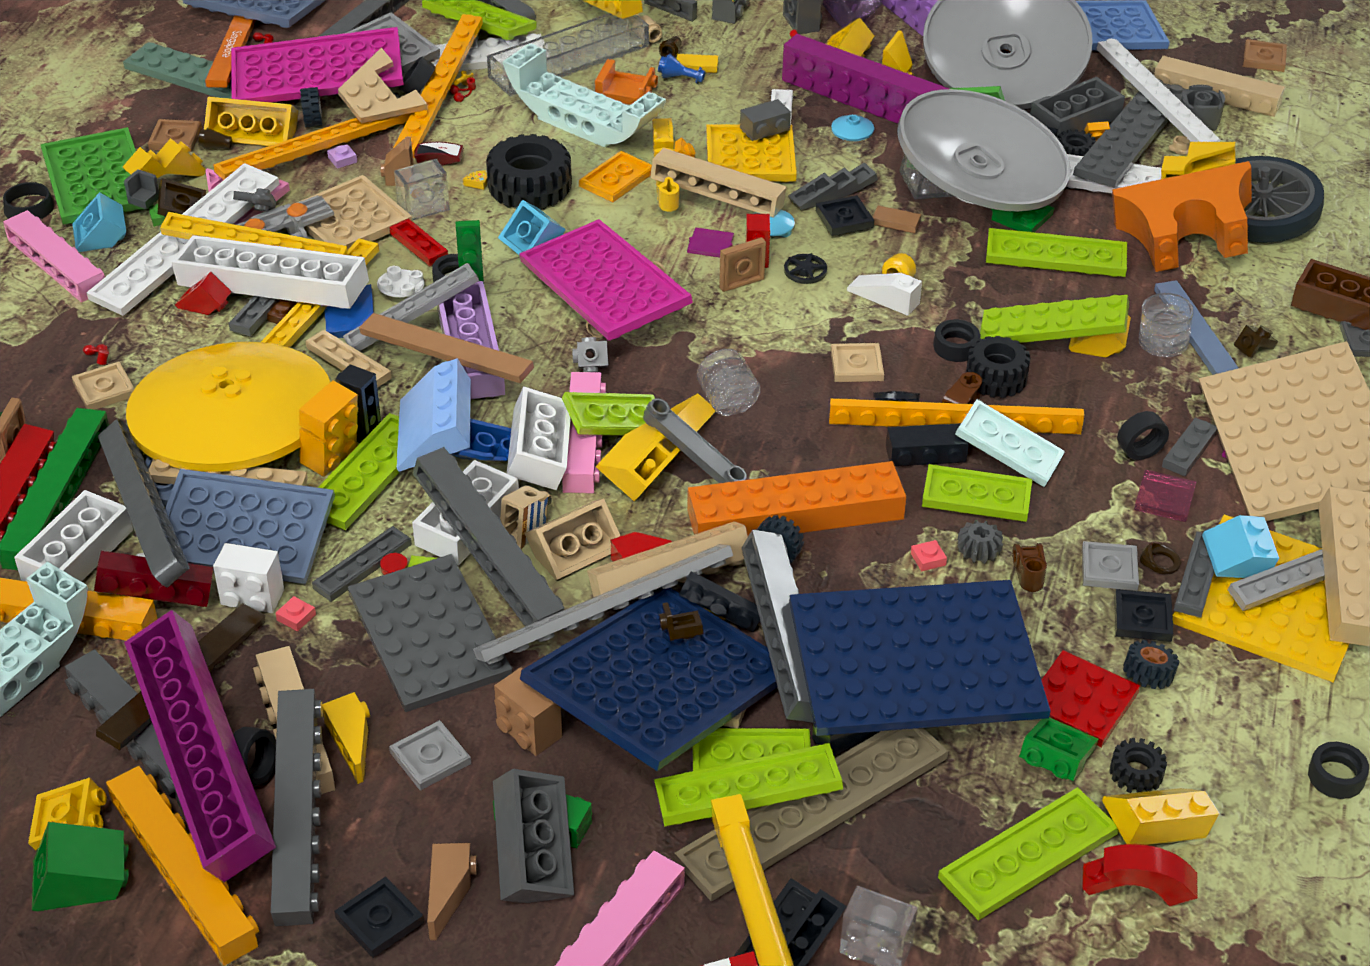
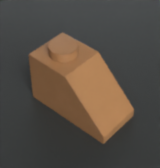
M406 136L386 154L385 164H381V177H385L386 186L413 185L414 164L411 136Z

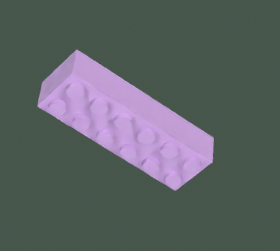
M483 281L476 282L437 305L442 334L499 351ZM463 366L471 379L470 399L505 395L504 378Z

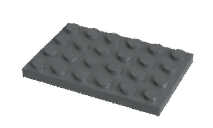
M452 554L348 586V594L405 712L503 680L512 674V668L505 654H503L504 658L491 664H488L487 661L483 662L476 659L473 649L495 640L496 637Z

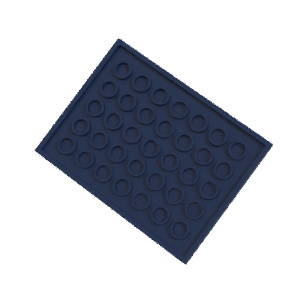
M1011 580L790 595L789 604L816 736L1048 719L1051 710Z
M662 587L653 591V595L636 601L522 669L520 674L521 681L656 771L778 687L766 646L698 604L680 596L672 588L662 589ZM668 602L672 615L698 610L704 634L696 635L691 639L681 638L670 641L667 630L662 631L659 614L664 613L662 603Z

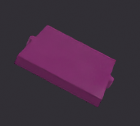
M695 227L692 237H689L687 253L720 258V250L732 247L734 233Z

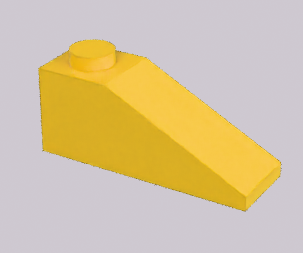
M355 692L324 703L322 707L324 723L356 782L359 784L364 782L368 739L367 718H370V712L364 701L360 702Z

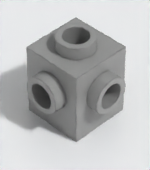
M596 337L582 338V342H577V348L572 349L573 363H578V369H583V372H598V368L608 367L607 341H596ZM592 352L594 354V357L588 358L586 357V353Z

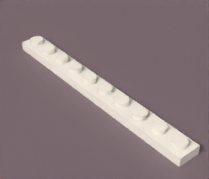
M1108 39L1107 41L1098 42L1097 50L1191 142H1220V139L1123 47L1118 40Z

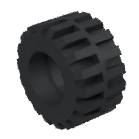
M988 336L985 339L977 340L976 343L971 345L968 352L966 372H974L981 376L982 384L978 389L980 394L990 395L993 398L995 396L1000 398L1011 397L1016 393H1020L1027 384L1031 359L1030 353L1017 340L1013 341L1009 337Z

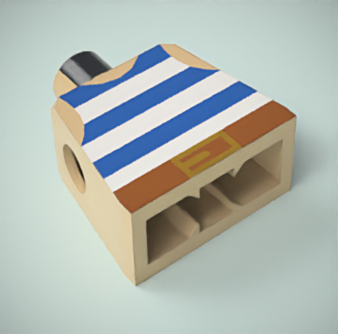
M530 486L519 488L504 496L501 501L500 519L502 525L509 534L514 536L520 549L524 548L528 543L525 532L546 523L547 506L552 502L548 492L539 491Z

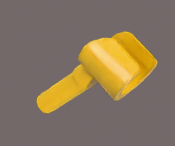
M461 71V77L454 80V84L462 83L467 85V79L469 77L474 78V73L467 75L466 71Z

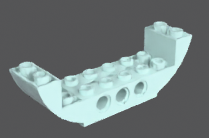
M529 43L503 61L506 74L513 88L523 102L538 115L539 120L604 148L610 144L623 142L657 117L666 102L665 98L655 93L647 92L628 106L620 101L547 72L546 50Z
M46 562L26 579L34 602L0 629V717L60 666L59 662L76 636L84 615L88 586L49 562Z

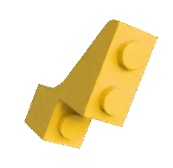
M171 138L157 154L151 150L147 153L139 147L122 167L129 174L139 169L156 175L157 179L166 174L203 176L206 173V169L201 165L203 160L195 153L190 155L191 149L180 141L177 144Z
M1190 142L1187 156H1164L1161 178L1165 179L1235 164L1236 142Z

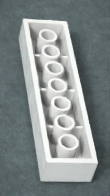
M195 235L189 239L171 262L177 284L180 286L192 287L209 272H212L234 294H246L348 309L352 307L369 282L364 257Z

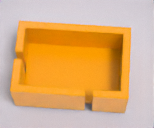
M332 380L299 409L301 464L325 477L331 470H335L340 465V462L357 447L358 394Z

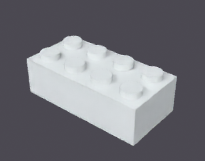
M527 387L522 388L513 410L507 474L518 478V480L557 490L567 468L570 416L562 398Z
M474 460L463 473L470 477L475 489L485 497L487 505L500 518L502 498L519 489L518 478ZM434 502L412 522L415 546L439 557L452 554L457 565H460L470 554V551Z
M84 490L14 557L21 580L27 582L26 579L46 562H49L82 582L98 566L101 551L112 552L133 531L126 507Z

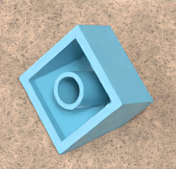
M100 192L72 223L75 248L78 252L113 247L118 240L121 241L125 237L127 231L123 206Z
M522 200L498 238L519 254L563 235L566 229L539 208Z
M1239 515L1204 531L1202 534L1217 577L1247 578L1275 567L1279 560L1265 517Z

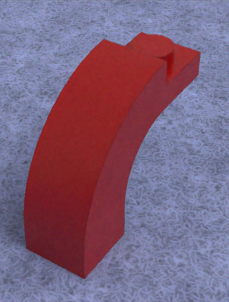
M1140 844L1110 846L1104 848L1103 858L1083 864V890L1088 895L1119 886L1134 885L1156 892L1169 906L1198 898L1197 872L1178 855L1158 847Z

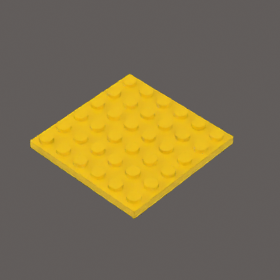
M1224 514L1219 524L1224 523L1232 519L1233 517ZM1269 530L1279 556L1275 567L1322 549ZM1214 572L1202 617L1199 618L1177 611L1173 614V624L1333 683L1350 643L1330 641L1325 580L1242 611L1227 589L1231 583L1244 578L1217 577Z

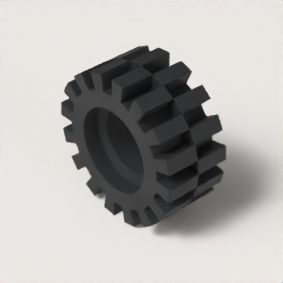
M1071 129L1067 130V133L1063 131L1057 138L1067 154L1084 156L1096 142L1095 137H1091L1092 134H1085L1086 131L1083 130L1078 132V129H1074V132Z
M1130 738L1129 743L1123 740L1120 746L1117 744L1113 751L1110 765L1113 782L1118 781L1117 786L1121 789L1127 786L1126 792L1129 793L1132 792V789H1135L1136 793L1143 790L1148 792L1152 791V789L1156 791L1163 782L1167 766L1166 755L1161 754L1162 749L1160 747L1154 749L1155 743L1151 741L1148 745L1144 744L1145 739L1140 738L1139 742H1136L1135 738ZM1138 762L1148 767V769L1138 770L1131 767L1128 763Z

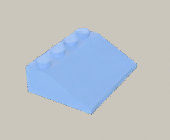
M458 358L434 366L400 400L397 470L399 472L415 467L418 457L445 447L449 454L470 448L471 379Z

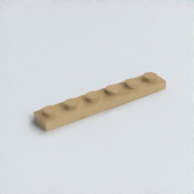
M153 459L148 470L153 482L174 485L180 469L184 468H175L158 459ZM264 467L208 472L306 486L308 481L307 472Z

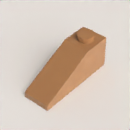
M470 843L432 844L428 906L430 940H437L470 889L471 875H477V856H471Z

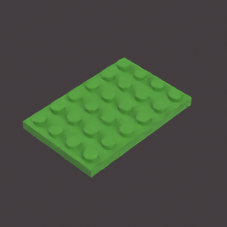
M128 127L40 144L63 225L74 223L99 192L123 206V213L144 209L128 203L124 180L131 174L122 167L136 152Z

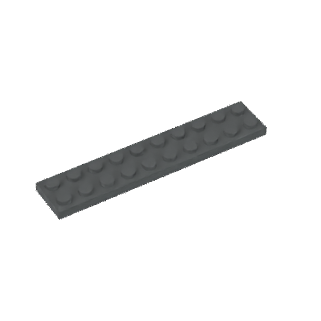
M1158 79L1180 101L1182 92L1188 90L1177 84H1165L1162 80ZM1138 91L1111 123L1110 129L1101 135L1074 167L1073 175L1115 188L1169 120Z

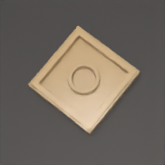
M879 343L831 344L835 382L884 381Z
M120 361L72 376L73 384L87 409L95 410L127 400L135 389Z

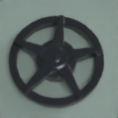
M813 253L797 254L788 257L785 261L784 273L790 280L797 283H816L826 276L827 264L822 258L813 255ZM791 263L796 266L791 271L788 270V266ZM815 270H823L820 275L813 276Z
M906 391L873 392V397L875 400L919 401L920 393Z

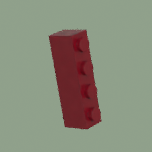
M101 551L94 591L207 607L213 567L188 563L189 569L167 588L153 576L145 557Z

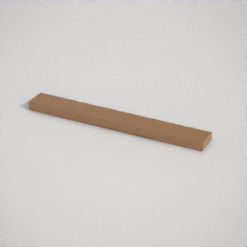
M373 313L359 327L362 335L446 361L458 358L462 366L520 384L534 369V364L531 360Z

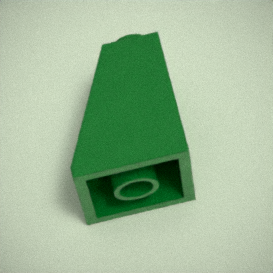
M48 822L33 859L32 911H44L116 900L121 887H126L129 875L128 869L124 868L128 855V844H124V831Z

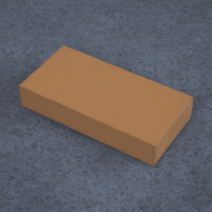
M879 205L872 216L876 226L910 233L916 232L921 221V214Z

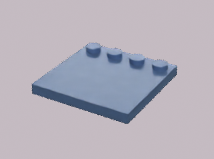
M1146 0L1076 1L1084 11L1091 27L1092 50L1098 51V42L1107 41L1108 39L1118 40L1126 49H1168L1170 42Z

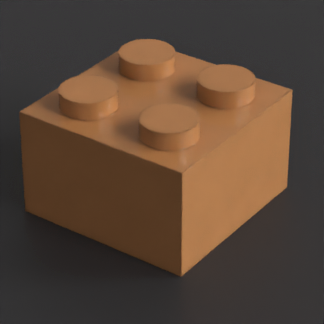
M520 667L494 685L496 723L502 732L509 733L515 738L521 748L528 749L537 756L562 738L561 707L521 681L520 674L523 668Z

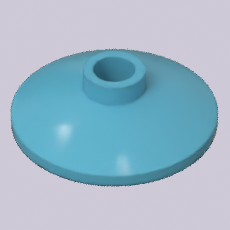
M857 115L841 116L833 121L831 127L834 135L847 141L865 140L874 133L873 123L867 118Z

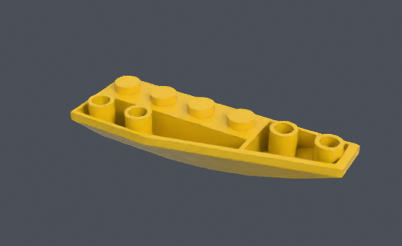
M699 394L671 408L676 415L696 432L716 411ZM645 423L625 434L596 465V468L635 501L678 454L680 449L655 427Z

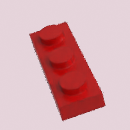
M409 218L390 226V235L428 266H432L438 258L448 255V250Z

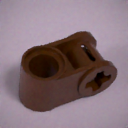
M974 372L963 373L956 383L947 390L942 403L974 404L976 400L980 399L978 389L982 384L981 376Z
M1037 543L1036 546L1014 544L1012 551L1013 565L1016 568L1021 588L1028 592L1042 590L1047 569L1042 543Z

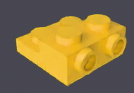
M87 778L38 794L28 844L34 850L38 849L48 822L102 828L103 820L100 815V808L107 801L104 790L98 787L91 778Z

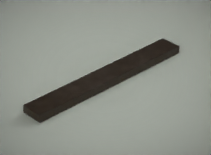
M242 603L200 639L198 643L208 670H212L264 624L265 615ZM140 691L96 729V737L121 750L151 724L152 721L142 692Z

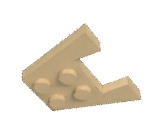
M382 48L338 89L339 96L361 123L428 109L426 101L417 90L397 99L379 77V73L393 67V61Z

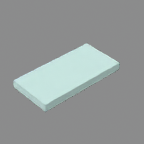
M979 400L975 401L955 435L1043 487L1047 484L1065 452Z

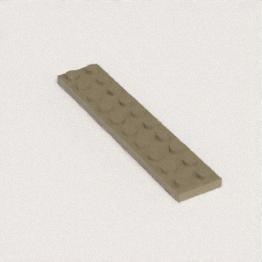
M924 728L881 731L835 758L843 782L842 790L748 809L750 832L762 869L765 870L943 762L948 757V750ZM715 829L674 853V861L685 868V873L711 902L735 888L724 849L720 847Z

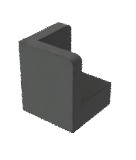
M137 169L124 180L129 204L147 209L158 200L159 188L156 175Z

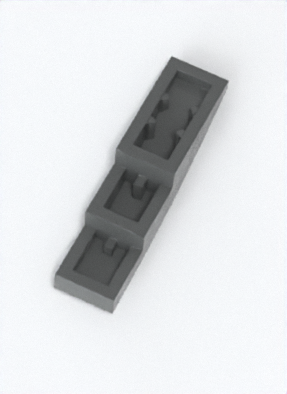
M864 162L850 172L844 167L830 177L823 173L789 194L788 197L800 210L816 207V203L844 198L877 181L878 177L877 173Z

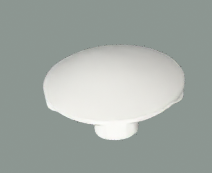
M390 266L387 268V272L378 279L377 287L388 296H412L424 287L423 273L419 270L410 271L401 269L399 266Z

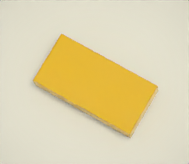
M677 54V60L687 68L698 71L702 67V70H705L706 73H717L718 55Z

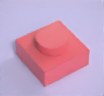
M936 540L911 546V555L921 572L946 566L947 557Z
M293 596L275 614L277 621L298 632L316 615V611L312 605Z

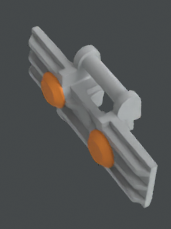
M317 195L292 205H282L251 217L250 220L237 225L271 232L285 228L292 236L308 239L304 227L333 216L334 211L322 196Z

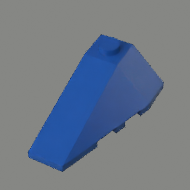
M470 419V448L452 453V456L473 461H508L511 428Z

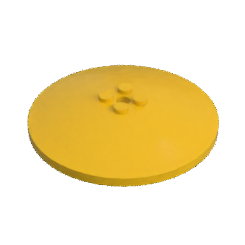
M231 342L206 346L181 354L163 363L144 377L128 400L126 408L127 425L132 440L140 450L154 460L158 459L172 467L201 472L246 469L274 461L301 447L299 429L301 428L299 425V409L328 385L330 380L318 362L308 355L286 346L264 342Z

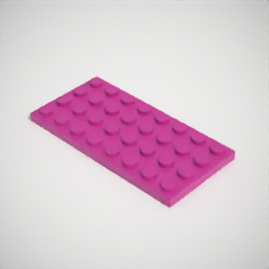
M398 27L231 48L232 99L259 102L290 101L301 99L300 89L318 87L319 96L338 94V89L381 48L393 61V67L379 73V77L387 87L403 86Z
M600 219L519 253L520 260L525 266L609 341L693 303L689 292Z

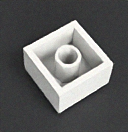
M225 543L213 565L221 605L238 608L244 603L256 611L274 613L284 592L278 551Z

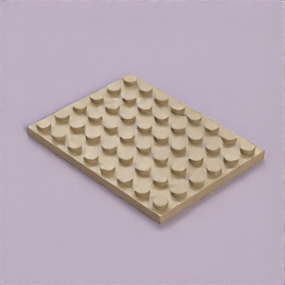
M1347 341L1199 378L1200 388L1214 425L1217 427L1218 436L1226 453L1248 516L1265 517L1266 521L1319 509V504L1330 486L1370 492V390Z

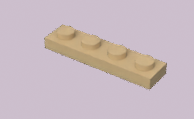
M325 330L306 340V348L342 371L351 364L375 373L377 388L392 378L389 369Z

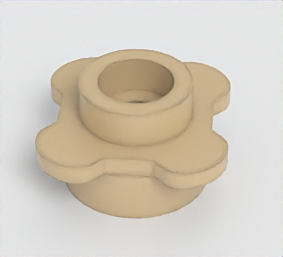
M1176 136L1173 139V144L1169 145V150L1179 155H1187L1191 141L1186 136Z

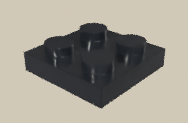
M858 195L816 203L815 211L831 236L874 228L875 220Z
M1123 589L1115 590V636L1172 642L1173 616L1171 594Z
M386 876L334 911L337 921L372 958L424 923V915Z

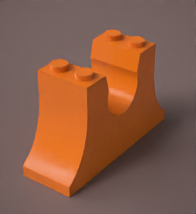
M1249 161L1112 189L1116 229L1133 235L1145 246L1155 272L1179 267L1178 241L1191 234H1204L1213 238L1217 243V250L1224 258L1248 253V221L1244 209L1252 202L1251 165Z

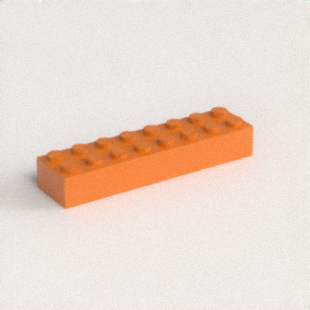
M893 461L688 487L687 511L694 535L735 521L745 525L747 536H749L752 529L757 530L766 518H772L774 515H778L779 519L785 516L788 522L793 520V525L800 527L799 533L903 520L906 505V494Z

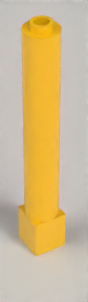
M738 794L712 799L713 825L720 847L724 849L759 966H794L750 832V820L742 796Z

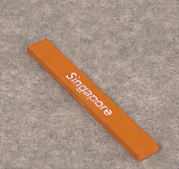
M234 15L205 79L206 87H228L232 77L231 48L246 45L256 22L255 19H246Z

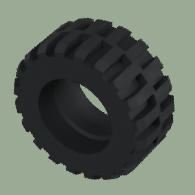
M521 134L514 138L511 136L506 138L505 141L501 140L487 155L486 167L489 192L500 204L503 203L506 207H515L517 209L521 201L524 200L537 208L545 209L549 205L554 206L559 201H562L571 189V156L567 148L554 138L549 139L548 136H537L536 134L527 136Z

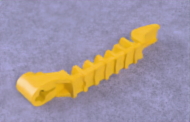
M654 118L652 120L655 157L663 148L674 151L672 119ZM666 177L664 182L656 180L657 200L660 209L667 212L677 210L679 207V185L673 182L672 177Z

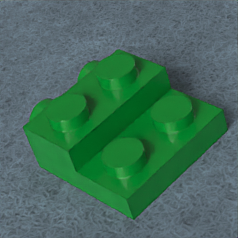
M1049 205L1029 211L991 209L993 210V221L1017 231L1034 233L1054 212V208Z
M1049 717L1048 719H1041L1025 736L1019 757L1025 759L1031 766L1043 767L1052 771L1058 778L1074 781L1082 772L1087 758L1096 749L1099 739Z

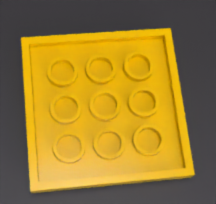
M706 124L707 162L768 181L796 182L797 173L792 125H790L789 131L752 141L740 129V124Z

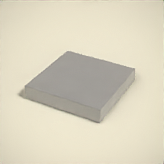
M1083 541V586L1138 591L1137 546Z
M440 720L389 746L391 755L420 791L471 764V757Z

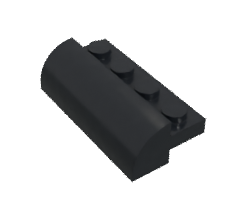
M790 878L773 903L794 966H807L847 906L821 889L815 894ZM750 934L734 956L752 951L755 954Z

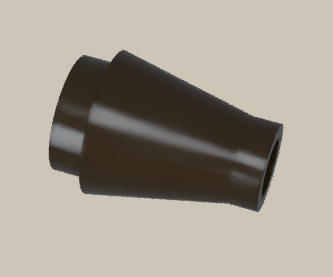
M673 36L660 44L659 53L661 57H667L668 54L675 58L677 57L682 44L678 36Z
M210 128L200 130L198 145L204 149L231 148L232 136L224 135Z

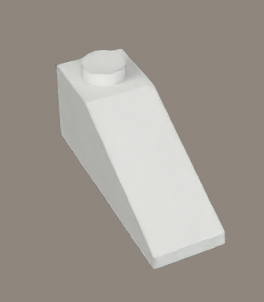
M903 273L859 275L847 287V291L909 315L920 304L922 281Z

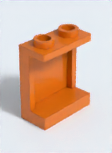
M607 59L595 80V92L631 105L647 92L652 93L653 88L657 87L658 76L655 75V67H650L646 76L615 71V60Z

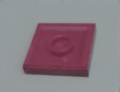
M1145 470L1134 510L1186 522L1196 481Z

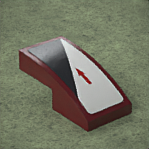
M449 142L419 143L414 157L417 163L438 159L440 166L461 162L464 147Z

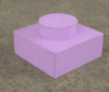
M347 144L327 150L328 158L337 169L357 162L356 154Z

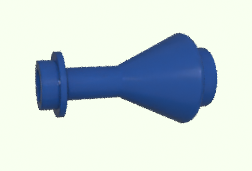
M668 54L667 57L662 56L658 65V73H662L663 78L684 75L695 78L697 84L699 82L702 83L705 78L706 71L702 70V67L698 71L687 68L671 54Z

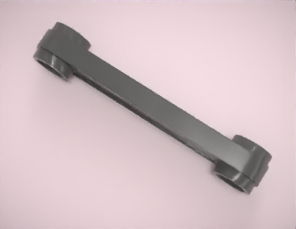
M655 398L648 403L643 415L646 424L660 431L718 483L746 480V472L741 467L730 462L669 408L666 401Z

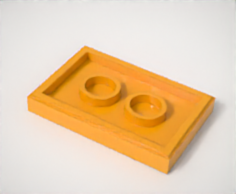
M620 151L579 179V187L613 203L650 177L652 165Z

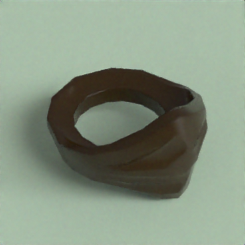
M1149 543L1143 549L1140 557L1142 564L1159 574H1173L1179 569L1181 564L1180 557L1174 550L1159 543ZM1153 555H1166L1171 558L1174 565L1169 568L1161 567L1154 561Z

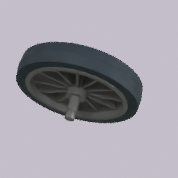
M1248 156L1236 159L1235 164L1249 161L1251 165V181H1258L1256 185L1252 183V202L1244 209V211H1247L1245 214L1248 221V241L1263 243L1285 241L1303 235L1317 224L1324 206V188L1320 179L1311 170L1297 162L1280 157ZM1271 212L1274 217H1268L1267 213ZM1256 213L1258 215H1263V217H1258L1254 215Z

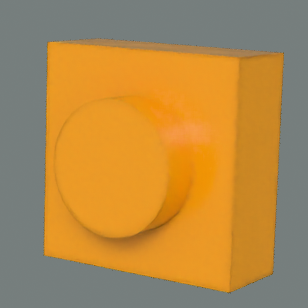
M1109 122L1087 123L1084 129L1086 131L1085 134H1092L1091 137L1094 136L1095 141H1097L1106 130L1110 129Z
M682 137L675 141V152L695 158L696 152L690 143H687Z

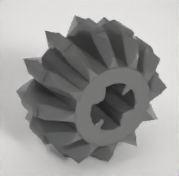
M975 520L973 524L966 522L965 526L958 533V552L963 554L964 559L971 558L973 563L977 560L983 564L987 560L995 561L997 555H1000L1002 551V532L997 529V525H988L987 520L984 523H980L978 520Z

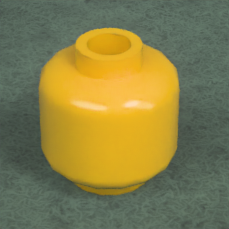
M898 253L884 262L882 274L903 273L914 277L916 265L909 255Z

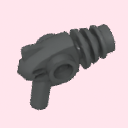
M257 188L254 193L234 191L233 200L252 202L255 205V210L266 212L276 207V200L268 189Z

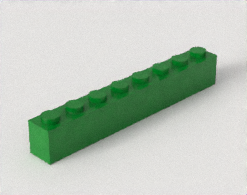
M76 408L72 417L67 420L63 433L58 436L54 449L49 452L46 463L38 471L33 486L29 487L25 500L18 506L17 514L13 521L8 524L6 533L0 541V563L2 569L18 570L14 557L72 502L101 448L98 435L109 426L106 411Z

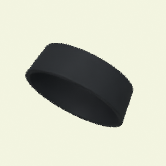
M36 182L17 184L9 188L3 195L4 214L8 219L28 210L32 215L39 217L41 220L47 217L55 206L48 188ZM27 195L45 197L40 203L29 207L10 205L15 199Z

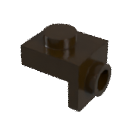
M1246 325L1234 342V346L1247 357L1252 358L1259 347L1274 349L1279 341L1271 336L1273 334L1271 330L1262 325L1259 328Z
M668 602L662 603L664 613L659 614L662 631L667 630L670 641L681 638L691 639L696 635L704 634L698 610L672 615Z

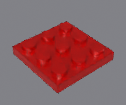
M1062 650L1041 679L1051 710L1049 717L1098 738L1097 746L1101 748L1138 695L1140 685Z

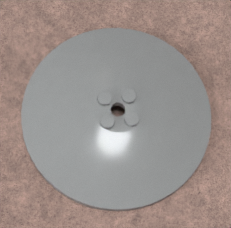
M938 0L932 7L925 22L923 49L929 68L944 87L1001 86L1006 102L1020 109H1029L1033 101L1046 96L1060 94L1073 87L1080 80L1090 60L1092 32L1084 11L1075 0ZM1008 49L1011 52L1003 53L1001 50Z
M936 90L924 93L911 100L904 108L897 129L898 139L908 160L929 181L962 200L996 210L1029 211L1053 203L1063 193L1069 181V158L1057 137L1035 117L999 98L967 90Z

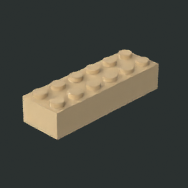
M1330 486L1319 504L1330 641L1370 646V492Z

